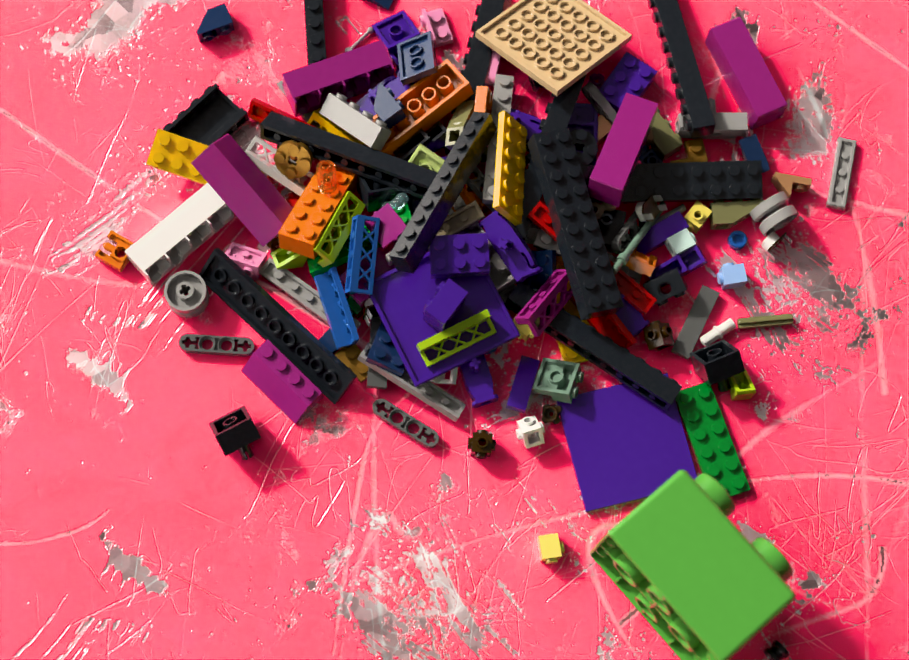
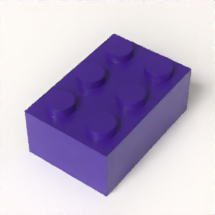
M626 52L599 91L615 112L618 113L626 92L642 98L654 81L657 71Z
M488 233L435 236L429 247L431 279L489 276Z
M448 279L446 283L442 281L436 289V295L434 298L430 297L427 300L423 309V320L439 332L446 329L464 305L468 295L466 290L451 279Z

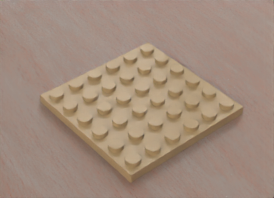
M519 0L475 32V37L554 95L558 96L631 41L632 34L583 0Z

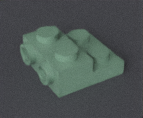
M543 358L532 387L533 393L552 396L553 401L571 403L573 398H577L579 391L577 385L582 383L584 378V372L581 371L580 363Z

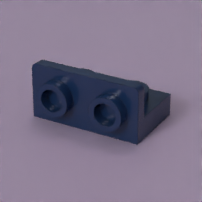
M531 250L538 266L544 269L541 273L526 279V283L533 289H540L556 270V250Z

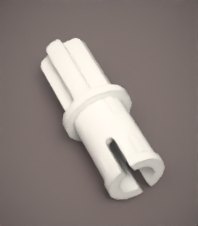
M728 318L720 325L713 326L711 331L700 337L701 343L706 347L718 339H723L725 334L736 328L735 322Z

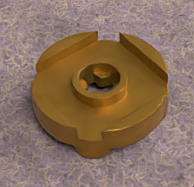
M286 141L279 146L274 155L277 169L288 179L303 177L311 169L313 155L308 146L302 142ZM290 156L298 158L296 163L290 161Z

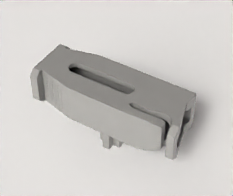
M713 98L708 99L716 124L713 134L691 138L690 132L686 131L685 116L678 113L675 120V133L681 138L732 139L738 136L747 137V112H716L715 99Z

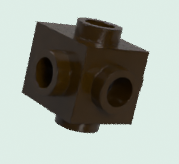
M660 320L649 323L650 326L643 329L644 339L649 351H661L675 345L669 323H661Z
M487 430L473 432L472 438L468 437L467 448L471 449V456H475L477 459L490 457L491 451H495L496 440L492 439L493 434H489ZM478 441H484L486 444L481 446Z

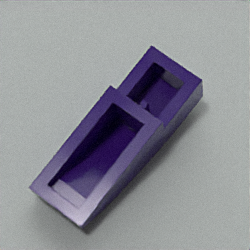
M680 211L652 226L637 246L636 251L646 255L665 245L664 243L668 237L685 228L688 229L689 225Z
M695 245L654 268L651 276H648V278L651 280L679 267L682 275L685 276L708 263L700 247Z
M521 356L506 405L507 409L525 413L539 366V360Z

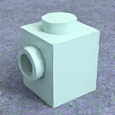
M685 228L668 237L664 244L671 256L674 257L695 246L696 238L692 232Z

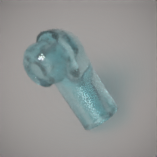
M401 192L392 201L382 203V207L389 203L393 210H400L409 202V196Z

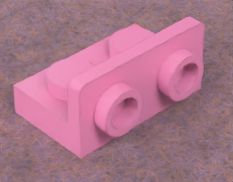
M425 8L421 9V16H419L420 24L422 27L425 26L426 32L431 31L433 34L435 48L453 43V37L443 9L439 8L426 12Z
M234 242L230 244L225 252L253 280L257 281L259 279V270L267 260V253Z

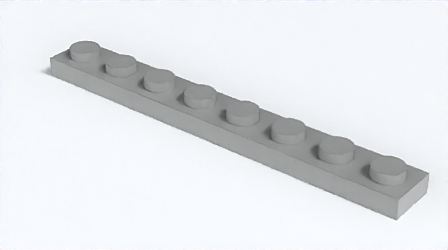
M495 75L491 117L497 127V131L488 144L482 196V203L493 205L499 113L502 111H506L508 114L511 112L514 76Z

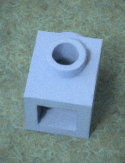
M732 262L726 263L717 273V282L721 284L722 290L743 287L748 281L744 263L735 265Z

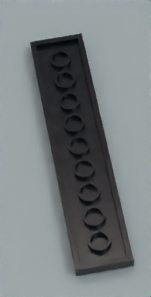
M220 248L214 249L199 273L206 285L265 340L268 339L333 404L338 403L357 375Z

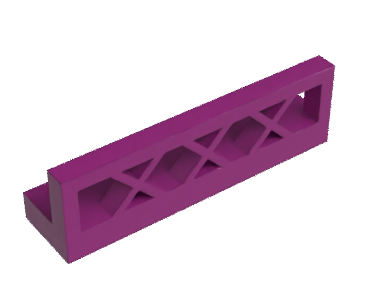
M556 269L515 317L517 324L528 325L535 337L541 335L573 296L571 288L567 291L569 279L566 269ZM561 293L560 302L556 303L557 294ZM550 305V314L546 316V307ZM540 317V324L537 328L534 322Z

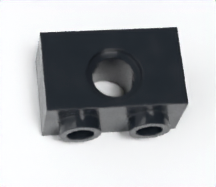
M679 267L643 283V288L657 299L653 305L657 304L658 306L667 303L668 298L675 296V298L686 294L685 290L688 289ZM664 283L669 284L671 291H662L661 285Z

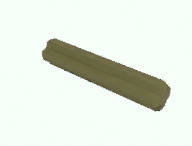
M792 314L737 319V327L739 329L792 325L794 319Z

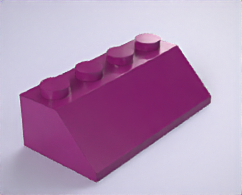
M268 339L252 354L241 370L295 424L323 398V393Z

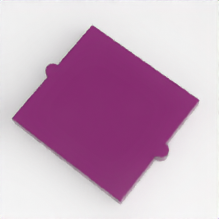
M389 203L379 211H374V215L371 216L380 218L378 242L384 249L394 240L397 241L407 226ZM365 221L364 225L372 232L374 230V222Z

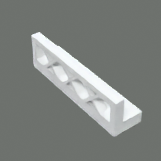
M255 135L245 153L261 171L301 196L306 186L301 184L300 178H297V180L288 179L277 169L275 164H271L268 155L276 154L277 149ZM255 142L263 146L264 153L256 154L251 150ZM309 171L306 175L312 178L314 174Z

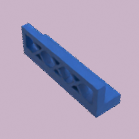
M359 214L352 217L345 294L359 293L372 295L380 218ZM365 221L374 222V230L368 233L364 228ZM366 239L372 244V249L367 253L362 247V243ZM364 258L370 263V268L366 272L360 266V262ZM362 277L368 282L367 290L358 289V282Z
M332 267L328 273L314 276V281L338 350L355 345L360 338L337 269Z

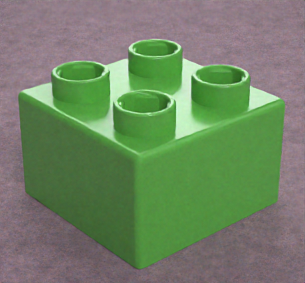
M685 470L676 472L615 525L590 551V555L681 660H729L795 600L794 591L786 583L793 575V569L785 556L771 542L763 537H758L750 543L728 517L735 511V504L726 490L714 478L706 473H702L693 479Z

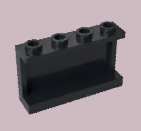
M214 84L209 86L199 99L193 100L190 107L186 111H181L177 115V119L172 123H168L163 130L209 146L224 135L235 133L249 118L243 108L240 109L219 89V86Z

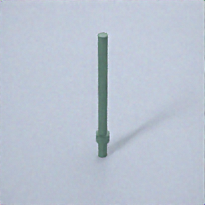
M663 211L658 214L653 222L646 221L624 252L618 255L615 259V264L612 266L614 275L618 273L621 267L627 264L630 255Z

